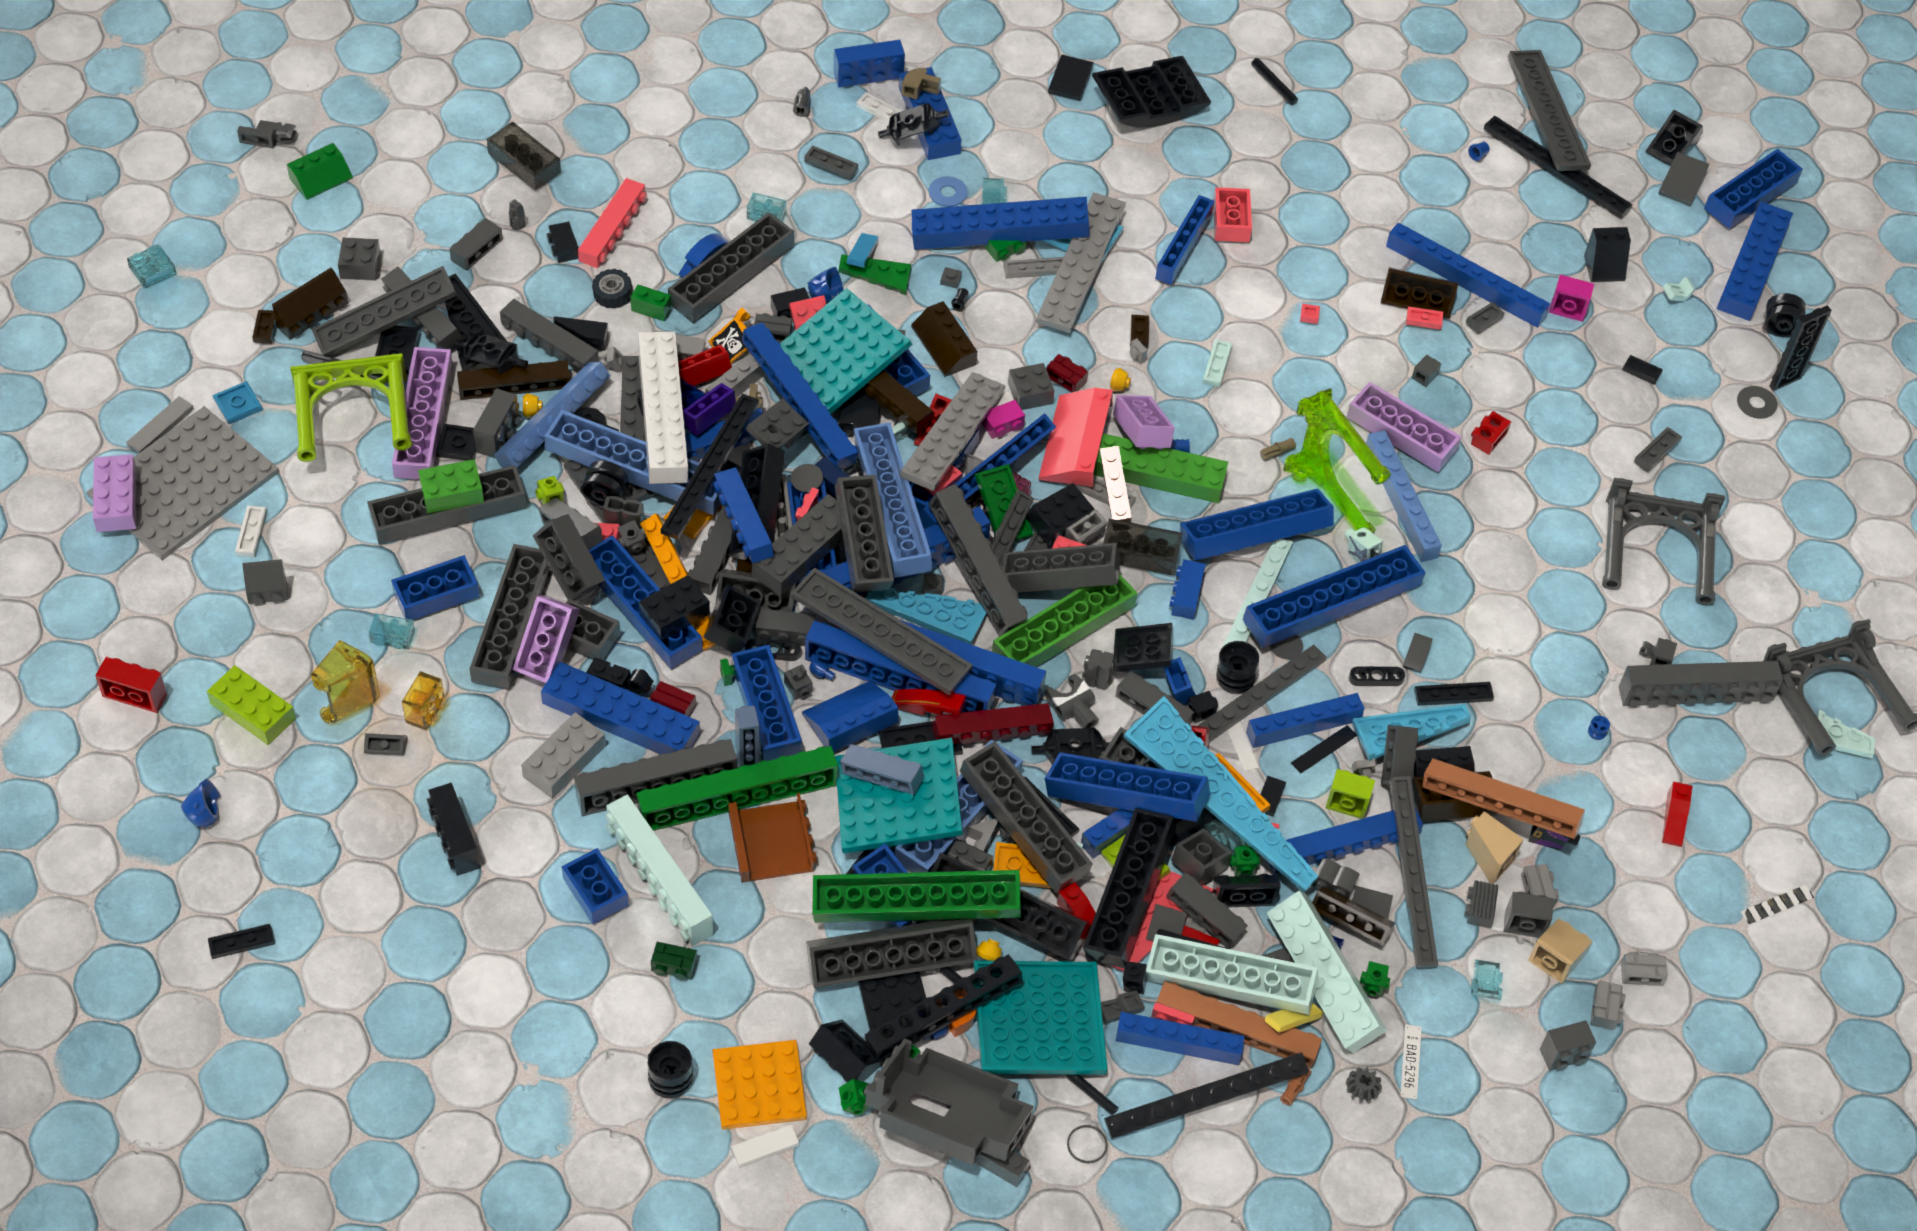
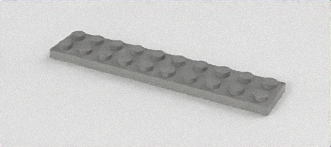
M1093 192L1088 203L1090 237L1072 238L1037 315L1036 323L1070 333L1126 207V202Z
M972 372L902 468L899 477L934 491L1002 395L1005 385Z

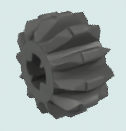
M1358 1067L1356 1072H1350L1346 1080L1347 1093H1352V1099L1359 1098L1360 1103L1363 1102V1099L1369 1103L1372 1098L1376 1099L1378 1097V1092H1381V1077H1375L1376 1070L1369 1072L1368 1067L1364 1071Z

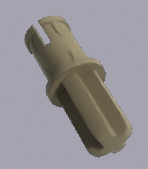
M1293 438L1280 443L1275 442L1274 445L1260 451L1261 458L1266 460L1276 455L1281 456L1284 452L1295 449L1296 443Z

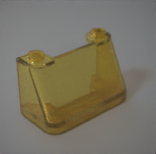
M341 640L336 643L311 673L313 686L319 691L327 692L329 705L320 709V717L326 723H336L375 703L380 697L374 662L371 657Z

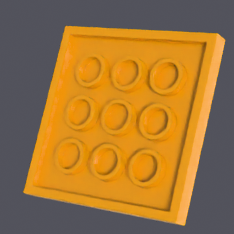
M796 1040L712 1049L722 1130L807 1120Z

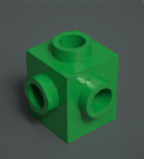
M1247 845L1235 847L1230 858V866L1233 867L1234 876L1242 874L1254 876L1256 867L1260 865L1259 854H1256L1255 850Z
M1372 961L1368 962L1366 972L1362 971L1359 982L1363 984L1362 988L1365 993L1370 996L1382 997L1384 989L1388 990L1391 979L1387 977L1388 965Z
M852 1079L838 1088L843 1111L853 1115H860L870 1108L865 1105L866 1096L864 1095L868 1083Z

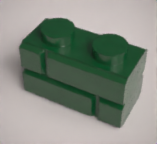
M657 941L651 958V971L660 976L666 974L673 975L679 980L692 979L698 958L697 950Z

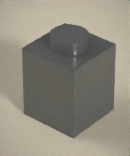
M1426 354L1414 367L1412 379L1427 387L1438 376L1441 363Z

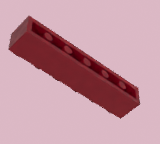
M1049 703L964 712L960 713V715L934 716L932 728L935 740L952 738L953 744H970L978 741L988 742L996 739L1007 740L1013 737L1025 738L1031 735H1047L1053 728L1054 721Z

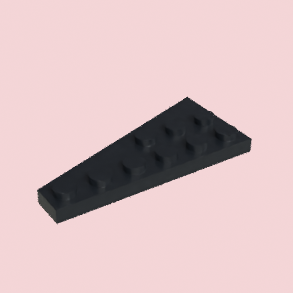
M456 273L449 276L457 296L445 301L449 321L457 328L462 337L460 341L466 342L475 334H485L507 341ZM456 347L462 371L479 364V362L469 359L467 360L468 363L465 364L464 349Z

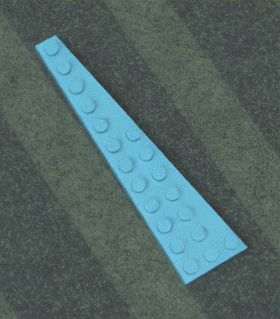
M1163 696L1124 734V738L1160 769L1208 777L1211 795L1204 807L1305 893L1318 879V875L1302 856L1296 852V849L1283 838L1279 829L1271 824L1267 815L1260 811L1255 801L1226 767L1219 762L1214 753L1207 749L1202 739L1195 735L1190 725L1183 721L1179 716V712Z

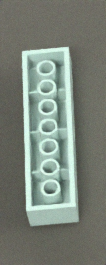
M628 794L606 805L607 814L605 817L608 821L606 825L610 835H615L619 848L626 851L630 864L635 865L638 868L637 872L640 878L647 881L649 891L653 896L656 895L658 897L662 910H667L671 923L674 926L677 925L680 929L682 939L685 942L688 941L693 947L713 935L712 914Z
M1299 890L1267 912L1294 962L1318 967V981L1314 996L1345 1049L1355 1053L1388 1031L1308 895Z
M1155 934L1146 968L1147 981L1160 984H1164V981L1176 983L1188 990L1309 1015L1318 981V967Z

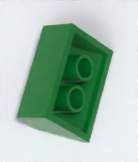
M334 143L287 164L289 179L306 200L353 179L342 153Z

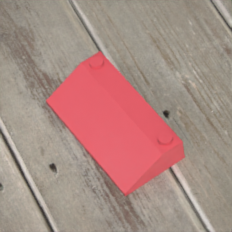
M1090 388L1059 395L1053 418L1056 428L1049 434L1039 480L1094 487V468L1109 407H1113V390Z

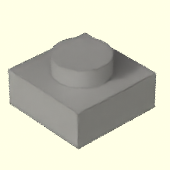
M1136 338L1131 341L1129 353L1139 364L1146 362L1148 350Z

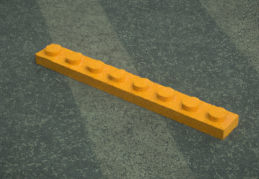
M655 513L640 524L670 584L689 575L671 538L661 534L660 529L663 526V522L659 515ZM709 615L692 624L695 630L702 636L704 650H708L716 645L703 638L710 620Z

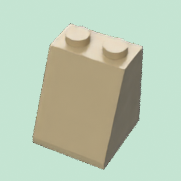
M1484 811L1480 817L1475 816L1471 821L1470 826L1472 827L1466 834L1468 836L1466 846L1489 883L1494 884L1516 860L1524 839Z
M1558 918L1536 941L1528 961L1563 984L1589 951L1593 941L1587 935L1574 929L1568 922Z

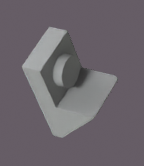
M992 819L969 827L968 837L976 840L974 847L987 852L998 831V819Z

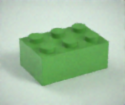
M475 459L418 470L427 514L484 502Z

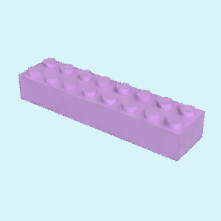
M414 347L405 393L408 430L412 445L406 450H394L392 461L394 478L419 479L418 470L432 468L435 465L453 365L451 349Z

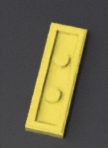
M1312 1003L1309 1015L1282 1009L1266 1015L1265 1021L1280 1033L1322 1018L1323 1011Z

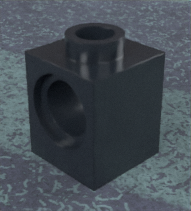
M1210 691L1188 698L1187 706L1194 712V723L1206 720L1217 712L1218 701L1216 697L1211 695Z
M1126 961L1122 979L1124 991L1131 992L1137 990L1139 994H1144L1147 983V964Z

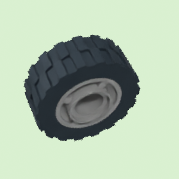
M606 269L597 274L595 279H593V296L600 306L616 308L622 307V305L630 301L633 289L631 278L628 277L626 272L624 273L620 269Z

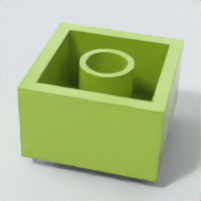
M1337 769L1325 808L1363 819L1375 780L1367 776L1353 774L1347 770Z

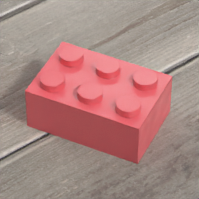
M1215 187L1213 199L1215 201L1213 208L1214 240L1249 242L1252 231L1250 189Z

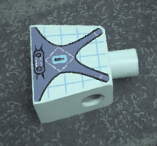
M1362 527L1357 531L1351 528L1346 531L1345 537L1349 540L1348 553L1356 563L1382 554L1383 541L1367 528Z

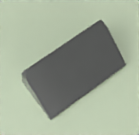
M365 733L364 753L404 755L407 736Z

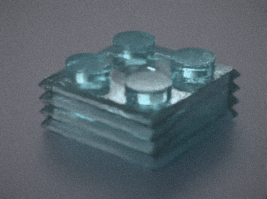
M159 244L127 258L129 268L144 288L177 274L175 265Z

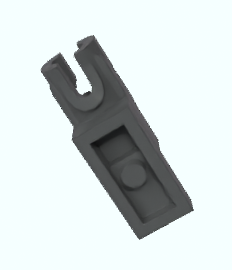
M260 120L256 129L239 126L237 133L239 143L273 149L276 141L293 143L296 139L297 130H294L296 127L294 124L286 123L282 126V122Z

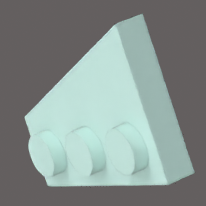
M1819 709L1817 717L1836 744L1834 750L1872 759L1875 738L1856 728L1845 726L1841 723V720L1837 718L1832 719L1825 715L1826 712Z

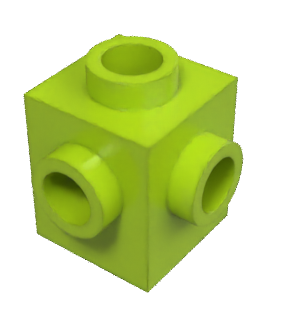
M555 476L537 481L535 494L537 499L542 501L543 505L554 498L564 502L563 485L561 482H558Z

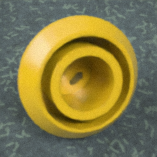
M1120 367L1116 368L1112 374L1110 389L1115 392L1124 391L1125 388H1129L1131 383L1129 373Z
M527 393L523 396V415L529 419L543 407V402L539 400V397Z
M988 938L987 942L983 940L976 948V954L985 960L995 961L997 958L1002 957V948L998 947L999 942Z

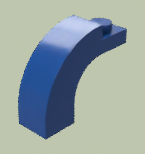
M717 233L705 236L686 254L684 258L687 261L678 275L684 277L730 241Z

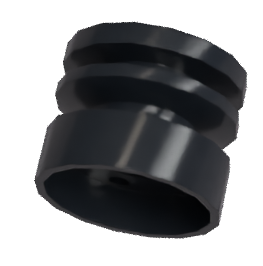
M1244 641L1229 642L1221 648L1216 679L1222 688L1230 692L1241 693L1248 691L1254 686L1259 666V653L1257 649Z
M665 1041L652 1048L648 1054L647 1061L650 1088L657 1095L664 1098H675L683 1095L692 1085L693 1069L690 1050L677 1041Z

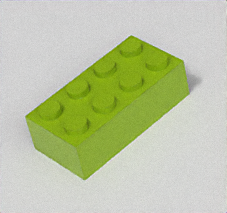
M236 665L207 690L211 705L267 745L274 741L296 720L292 705Z

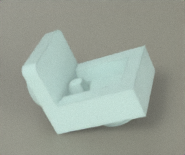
M1684 277L1679 284L1666 283L1663 286L1666 296L1672 301L1685 302L1695 291V287L1687 277Z

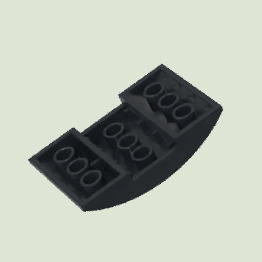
M1184 56L1153 61L1152 66L1125 71L1121 67L1092 73V77L1119 123L1132 127L1162 126L1187 118L1211 104L1209 97Z

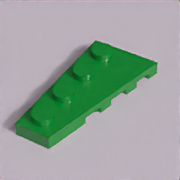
M841 254L839 273L857 279L863 278L871 284L875 285L878 283L884 285L886 289L891 291L895 289L900 291V294L906 295L911 264L869 258L864 267L847 264L849 255Z

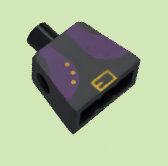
M1532 825L1528 842L1561 850L1566 843L1577 846L1580 835L1577 834L1575 839Z

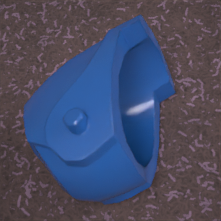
M836 267L821 272L807 282L811 298L824 295L826 304L844 290Z
M206 778L185 798L181 809L187 819L194 825L199 827L213 825L218 819L217 799L221 795L214 784Z

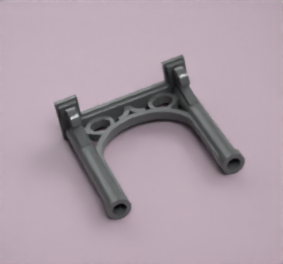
M1614 477L1606 498V502L1609 505L1605 575L1602 580L1603 587L1609 590H1616L1621 587L1624 535L1634 526L1644 523H1661L1681 530L1694 542L1698 552L1696 602L1704 606L1712 605L1715 602L1716 521L1725 496L1706 493L1701 504L1693 501L1629 492L1633 480ZM1628 510H1639L1643 515L1636 517ZM1623 516H1624V518H1625L1626 520L1629 521L1628 523H1626V524L1624 525V527H1623ZM1682 519H1693L1696 524L1688 526ZM1698 529H1701L1700 537H1699V535L1695 532V531H1697Z
M1870 619L1854 622L1848 636L1836 637L1833 640L1819 642L1809 647H1801L1791 652L1786 651V643L1773 644L1768 647L1763 661L1779 662L1783 677L1779 691L1814 743V748L1819 756L1830 754L1836 748V744L1807 702L1803 686L1811 676L1821 671L1843 669L1864 676L1876 688L1904 731H1911L1917 728V714L1913 713L1880 665L1872 648L1876 645V639L1872 631H1870ZM1847 654L1852 657V660L1850 662L1844 661L1838 656ZM1857 660L1860 661V663L1862 664V666L1859 665V664H1856ZM1800 668L1804 674L1796 675L1791 673L1790 670ZM1793 682L1799 683L1797 689Z

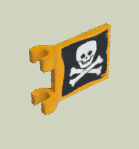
M743 307L737 311L736 316L708 340L712 347L721 344L727 350L731 364L748 350L742 342L743 330L747 328L743 322L749 320L751 316Z

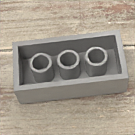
M574 713L521 764L523 778L553 799L574 776L580 773L606 747L605 733L577 713Z

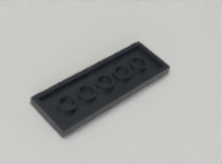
M1828 305L1816 308L1813 312L1806 315L1803 314L1797 319L1795 328L1791 332L1792 335L1777 365L1776 372L1772 376V381L1769 385L1772 391H1776L1802 378L1832 311Z

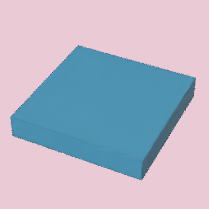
M247 381L212 395L213 400L228 424L263 411L262 405Z

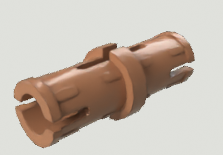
M1309 1068V1073L1289 1079L1288 1086L1280 1097V1101L1283 1104L1291 1106L1298 1093L1303 1091L1304 1084L1312 1073Z

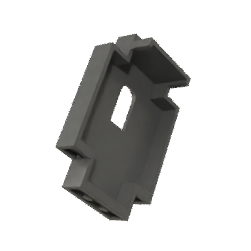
M904 1039L899 1046L896 1045L891 1057L886 1058L881 1071L878 1070L876 1072L873 1082L871 1084L868 1083L864 1091L866 1096L865 1105L879 1110V1128L971 1165H974L982 1152L1006 1161L1032 1119L1034 1106L1016 1099L1019 1084L990 1072L982 1071V1069L926 1048L921 1055L919 1054L916 1059L910 1057L912 1041ZM920 1094L951 1107L945 1116H941L912 1104L909 1098Z

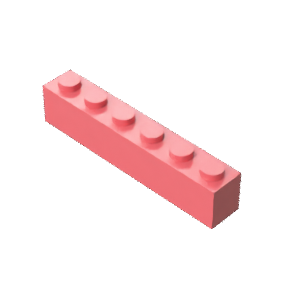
M628 178L624 180L579 247V262L595 268H599L601 263L605 262L608 252L613 250L616 240L621 238L624 228L629 226L632 216L637 214L640 204L646 200L645 184Z

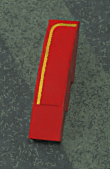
M897 689L891 697L899 710L925 716L926 712L943 715V712L960 715L966 702L965 695L956 693L948 695L943 691L929 689Z

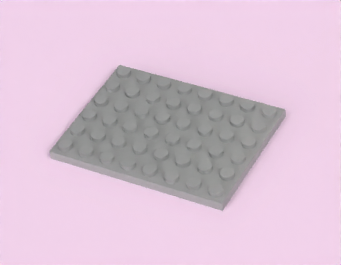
M203 406L134 457L137 468L136 529L127 531L163 561L277 475L279 468ZM92 487L86 493L87 496L93 501Z

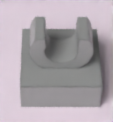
M614 346L608 348L607 354L603 356V359L606 361L603 365L607 370L613 368L616 372L622 371L623 355Z
M1368 759L1358 760L1352 764L1353 772L1360 771V776H1367L1369 778L1372 777L1371 770L1376 767L1375 759L1370 761Z

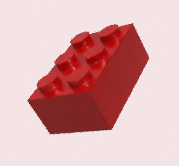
M106 656L95 675L102 697L154 713L158 712L167 696L163 678L159 671L146 669L135 663H126L119 658Z

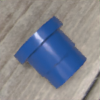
M1484 141L1472 144L1468 149L1469 156L1475 161L1482 159L1490 151L1489 145Z

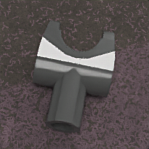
M1076 674L1068 677V682L1072 688V691L1069 693H1060L1052 687L1045 689V696L1049 705L1061 720L1073 715L1083 728H1092L1098 723L1099 719L1089 708V705L1096 701L1095 695L1089 686Z

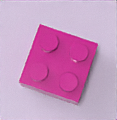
M1560 275L1548 313L1583 322L1591 300L1594 283Z

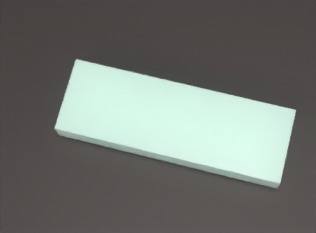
M1215 339L1203 378V384L1220 388L1232 343Z

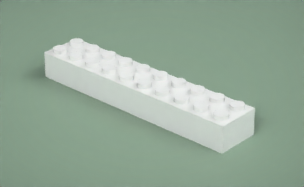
M638 332V354L649 484L687 483L688 462L675 332Z

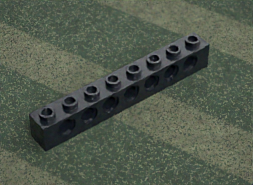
M1009 954L999 957L990 965L979 968L974 974L961 978L956 984L943 988L940 993L927 997L915 1007H910L897 1017L888 1019L881 1026L870 1029L868 1033L864 1034L866 1045L880 1064L886 1058L891 1057L895 1046H899L904 1039L912 1041L913 1045L1022 984V971Z

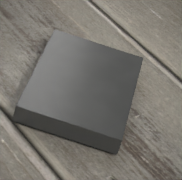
M1677 152L1658 194L1691 206L1710 164Z

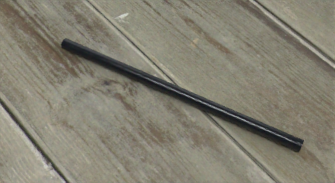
M943 967L939 971L953 984H956L962 978L950 967ZM1063 1074L1109 1114L1114 1115L1119 1109L1118 1106L1079 1074Z

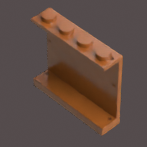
M797 793L796 802L742 810L737 809L736 802L728 803V814L741 883L814 872V864L817 863L816 852L811 850L813 837L812 834L808 835L807 829H810L809 818L804 816L806 803L805 800H801L800 793Z

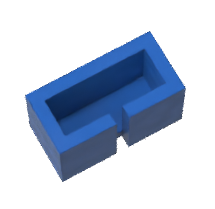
M1181 657L1172 660L1171 666L1164 667L1176 700L1183 705L1186 704L1188 698L1195 696L1196 693Z

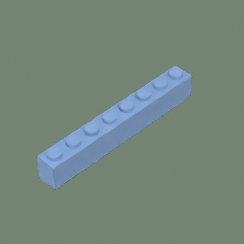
M601 361L589 362L494 454L502 468L516 465L517 468L545 441V434L561 410L573 414L611 376Z
M1386 431L1368 434L1365 449L1420 562L1437 559L1442 544Z

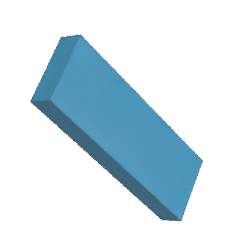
M861 233L847 258V264L864 267L878 243V236Z

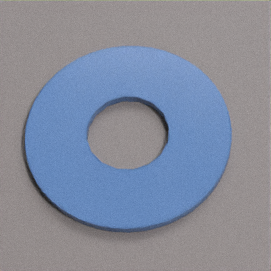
M940 177L930 184L929 196L938 205L945 207L957 206L966 199L967 187L961 180L955 177ZM949 186L954 188L956 193L953 196L946 197L941 194L940 190L943 187Z

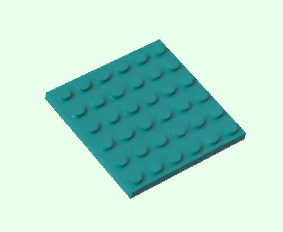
M848 288L844 289L780 343L785 354L789 355L791 362L794 366L798 367L802 377L808 381L810 388L813 392L817 393L819 400L828 408L830 414L913 345L910 339Z
M952 738L873 750L890 756H897L907 761H915L922 765L924 779L914 795L844 775L840 764L844 754L835 756L838 764L837 794L841 849L843 853L876 849L885 843L889 847L963 835Z
M974 960V973L979 968L986 967L994 961ZM1014 961L1022 971L1023 983L976 1010L980 1067L982 1071L992 1074L1106 1075L1108 1069L1097 962Z

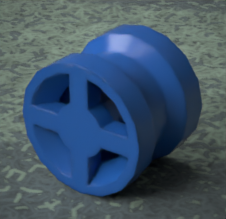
M1604 716L1593 717L1588 727L1589 736L1595 740L1604 739L1610 728L1609 720Z

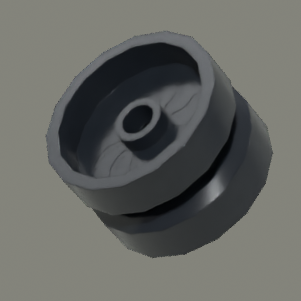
M1789 293L1772 296L1766 304L1764 322L1766 330L1777 337H1791V332L1795 328L1797 319L1801 315L1806 314L1804 300L1797 295Z
M592 462L582 482L581 493L588 501L603 507L608 496L622 498L623 491L628 483V475L621 467L612 462Z

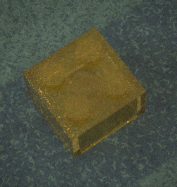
M422 671L419 672L402 700L405 723L426 731L430 725L435 723L438 711L443 709L446 703L442 679Z

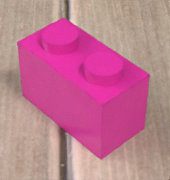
M1012 400L992 408L983 420L982 425L992 439L1001 437L1006 433L1024 427L1025 414L1016 400Z

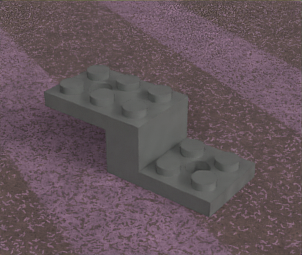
M782 398L748 424L746 430L761 445L769 443L779 449L783 446L788 449L808 433L806 428L809 423Z

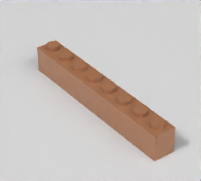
M1436 759L1431 760L1424 773L1423 788L1575 839L1583 822L1585 809Z
M1164 981L1156 1001L1162 1005L1195 1016L1193 1026L1245 1036V1045L1272 1055L1286 1058L1302 1052L1307 1067L1311 1069L1322 1038H1319L1317 1035L1300 1031L1296 1027L1278 1033L1266 1023L1264 1017L1259 1016L1253 1011L1242 1010L1234 1004L1220 1002L1217 998L1201 995L1195 990H1187L1176 983Z

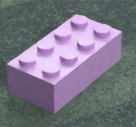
M1116 396L1113 416L1136 447L1141 449L1147 447H1154L1156 449L1171 448L1175 427L1151 396Z
M133 454L94 457L93 521L97 532L136 529L137 468Z
M537 596L512 670L546 683L559 662H563L580 609L547 596Z

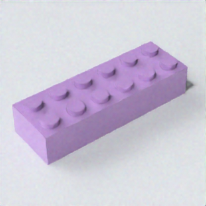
M1371 382L1362 389L1349 405L1347 418L1372 433L1385 430L1393 446L1436 472H1439L1458 450L1461 440L1460 435Z

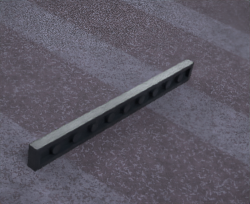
M1494 115L1485 123L1484 130L1620 218L1631 210L1633 204L1582 171H1557L1548 149Z
M741 394L661 527V534L676 540L680 538L715 479L714 474L718 473L758 407L759 399Z
M1301 1052L1106 1117L1104 1121L1109 1136L1113 1139L1307 1074L1309 1070Z

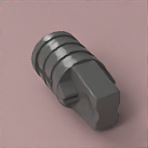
M807 87L797 92L794 101L793 112L800 117L806 116L809 110L810 90Z
M514 199L509 203L510 227L514 230H521L526 225L525 212L522 204Z

